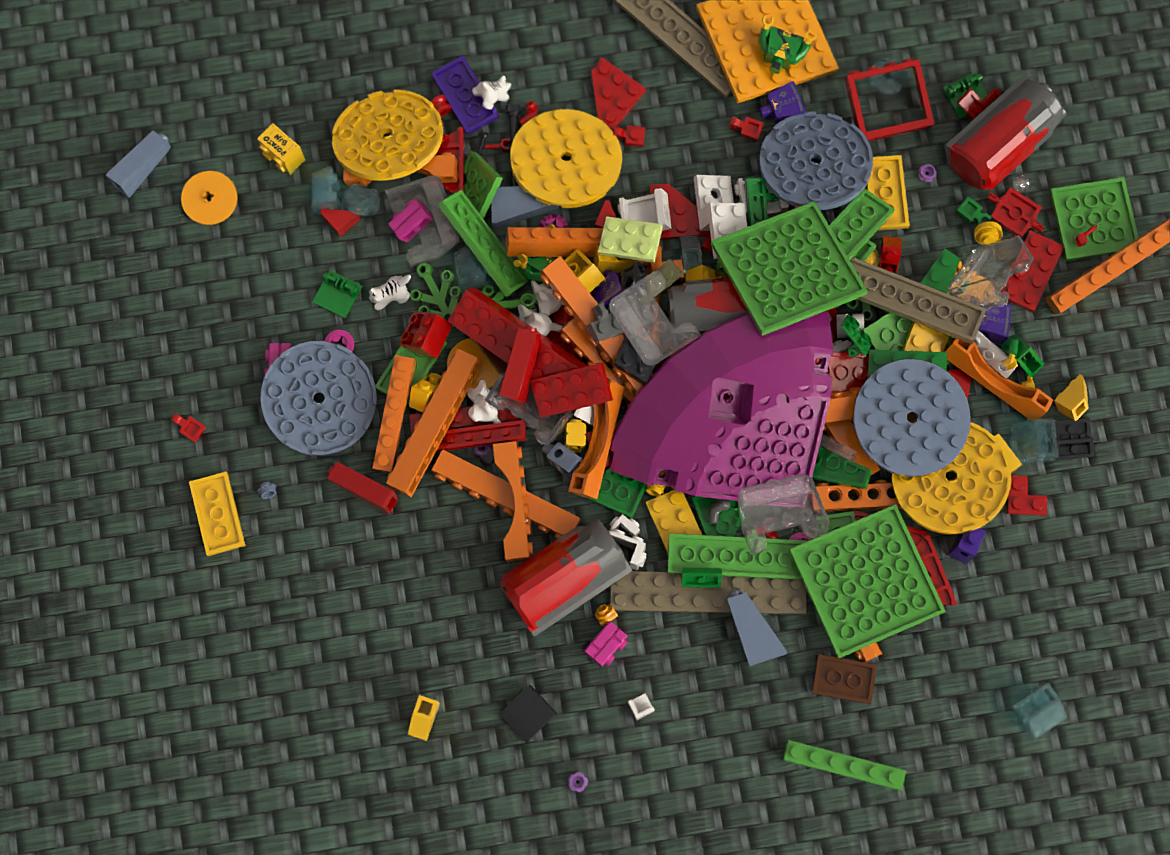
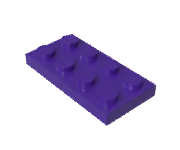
M464 56L431 72V76L442 94L446 97V101L450 104L452 111L467 135L499 118V114L494 106L490 110L484 108L483 98L473 94L472 89L479 84V81Z

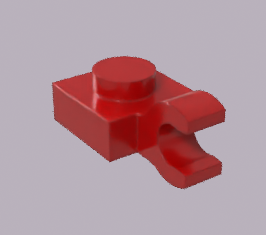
M732 117L729 128L736 131L741 130L740 136L758 141L764 122L746 117L745 121Z
M627 125L626 130L614 127L613 135H616L618 140H625V145L643 147L645 127Z
M175 413L171 418L174 423L181 427L179 432L194 443L198 441L207 428L191 416L185 420Z

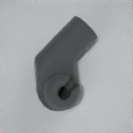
M718 499L710 506L709 524H718L719 513L730 508L728 500Z

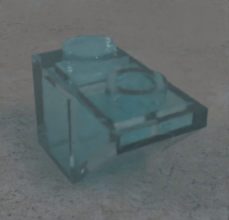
M698 235L679 237L683 272L685 274L686 270L703 265L701 246Z

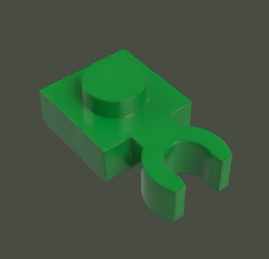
M969 196L956 211L958 215L970 224L973 220L976 221L977 225L982 223V219L991 220L989 214L981 213L983 207Z

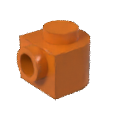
M877 642L854 652L857 659L864 663L882 654Z

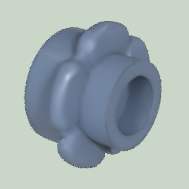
M264 482L260 485L257 492L263 499H269L276 495V485Z

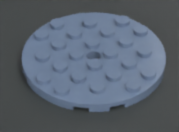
M806 112L805 114L788 117L773 127V130L765 137L761 146L759 164L761 175L766 185L778 198L792 206H803L815 201L819 210H827L850 202L863 191L871 176L873 154L867 138L853 123L849 124L842 120V117L830 113L823 115L816 114V112ZM813 158L820 159L821 162L818 164L812 162L811 160Z
M310 341L287 349L270 365L262 383L260 402L265 422L280 442L299 453L323 456L338 453L349 448L364 435L374 417L377 394L375 383L368 367L352 351L339 344L336 345L326 341ZM316 393H321L324 396L322 403H316L313 400V396Z
M899 360L875 371L861 386L855 399L853 426L859 440V445L865 454L879 467L893 474L908 477L923 476L944 468L958 456L969 434L970 409L961 386L947 371L923 360ZM908 413H915V423H910L907 420Z

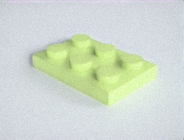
M606 217L598 253L599 255L655 263L663 228L662 224Z

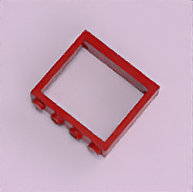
M908 58L900 64L890 62L882 68L872 66L867 68L865 72L855 70L849 72V75L845 77L844 81L854 124L865 135L868 142L931 128L934 125L919 59L913 60V58ZM913 68L925 119L866 132L854 81Z

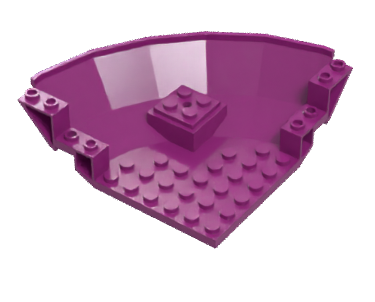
M746 313L707 330L668 358L634 396L611 441L609 450L614 452L610 471L653 486L654 484L671 486L674 491L694 496L805 509L831 399L832 377L827 374L831 355L833 356L829 313H819L761 336L750 314ZM816 358H820L818 363H815ZM728 393L729 398L724 400L723 395ZM660 471H664L662 476H658Z

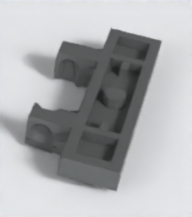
M629 294L621 299L625 304V309L622 313L612 316L611 313L608 314L609 310L604 307V303L595 306L592 309L595 314V322L587 325L594 343L656 322L648 304L640 306L634 295Z

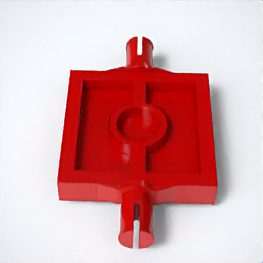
M1010 187L1001 198L992 192L987 197L988 200L996 204L991 220L1021 239L1031 227L1040 233L1045 228V226L1036 221L1037 214L1042 207Z

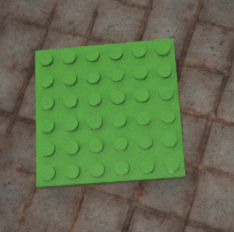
M815 201L711 241L714 252L761 336L867 295L868 290Z
M896 504L789 550L837 659L946 612Z

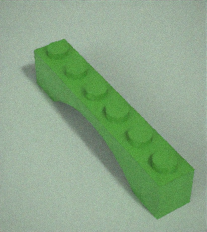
M790 740L786 741L782 758L784 762L831 772L895 791H902L906 770Z

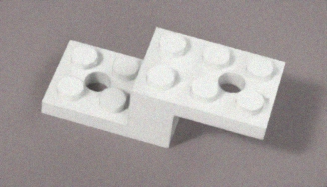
M696 175L694 177L700 231H710L712 241L747 227L745 204L734 203L730 176ZM711 190L717 193L718 198H714L711 195ZM713 250V258L718 259L716 253Z

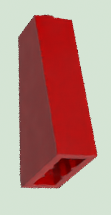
M525 326V329L518 328L500 396L527 403L531 385L530 380H532L541 334L536 332V328Z
M339 462L335 466L332 465L327 472V479L331 483L387 515L391 513L398 501L396 493L391 489Z

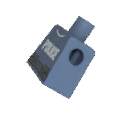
M547 442L542 448V452L547 455L549 463L571 481L573 472L583 461L582 458L560 442L555 446Z

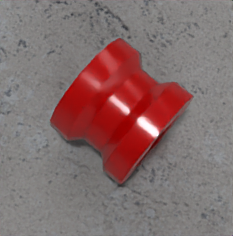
M439 95L430 101L441 117L447 115L452 110L450 104L446 103L447 99L444 95Z

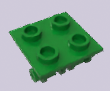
M974 72L942 87L959 119L967 116V114L956 102L968 89H972L981 100L988 95L980 82L983 80L981 74Z
M329 270L328 273H324L322 278L324 281L312 303L346 318L363 286Z
M848 314L841 325L853 341L847 353L850 357H857L861 353L866 356L872 345L870 343L872 340L866 332L863 333L860 329L859 322Z

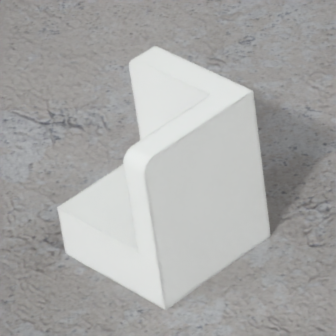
M646 693L628 701L636 720L655 711Z

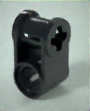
M637 261L631 268L621 271L622 289L628 294H633L636 299L642 298L647 291V271L641 262Z

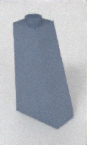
M152 131L106 174L107 178L118 191L130 198L170 150L169 139L162 133L157 134Z
M520 186L498 187L491 203L493 229H498L558 209L559 206L553 204L549 206L537 201L534 196L524 192Z
M740 589L729 592L730 596H727L726 599L749 666L787 654L786 649L745 591L741 592Z

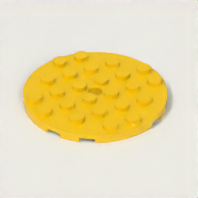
M394 90L388 93L379 91L369 94L368 98L360 102L358 100L342 112L332 131V146L339 163L353 175L376 181L394 180L416 172L435 156L443 139V124L439 112L434 108L432 102L425 97L406 90ZM392 133V135L383 137L384 134Z
M560 109L539 114L521 127L511 146L510 164L516 182L524 192L534 196L537 201L549 206L553 204L562 206V208H577L598 201L606 195V192L611 187H614L620 175L622 151L616 135H613V131L603 121L582 111ZM565 154V156H569L571 159L564 161L561 157Z
M970 422L966 443L952 462L936 472L923 476L908 477L892 473L893 490L901 508L917 524L938 533L963 534L986 525L1004 506L1011 487L1010 463L1006 452L998 443V440L986 429ZM954 472L957 475V479L948 481L946 474Z

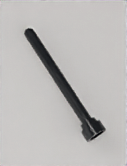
M519 104L506 105V114L510 118V147L517 134V118L521 114V106ZM511 170V186H519Z

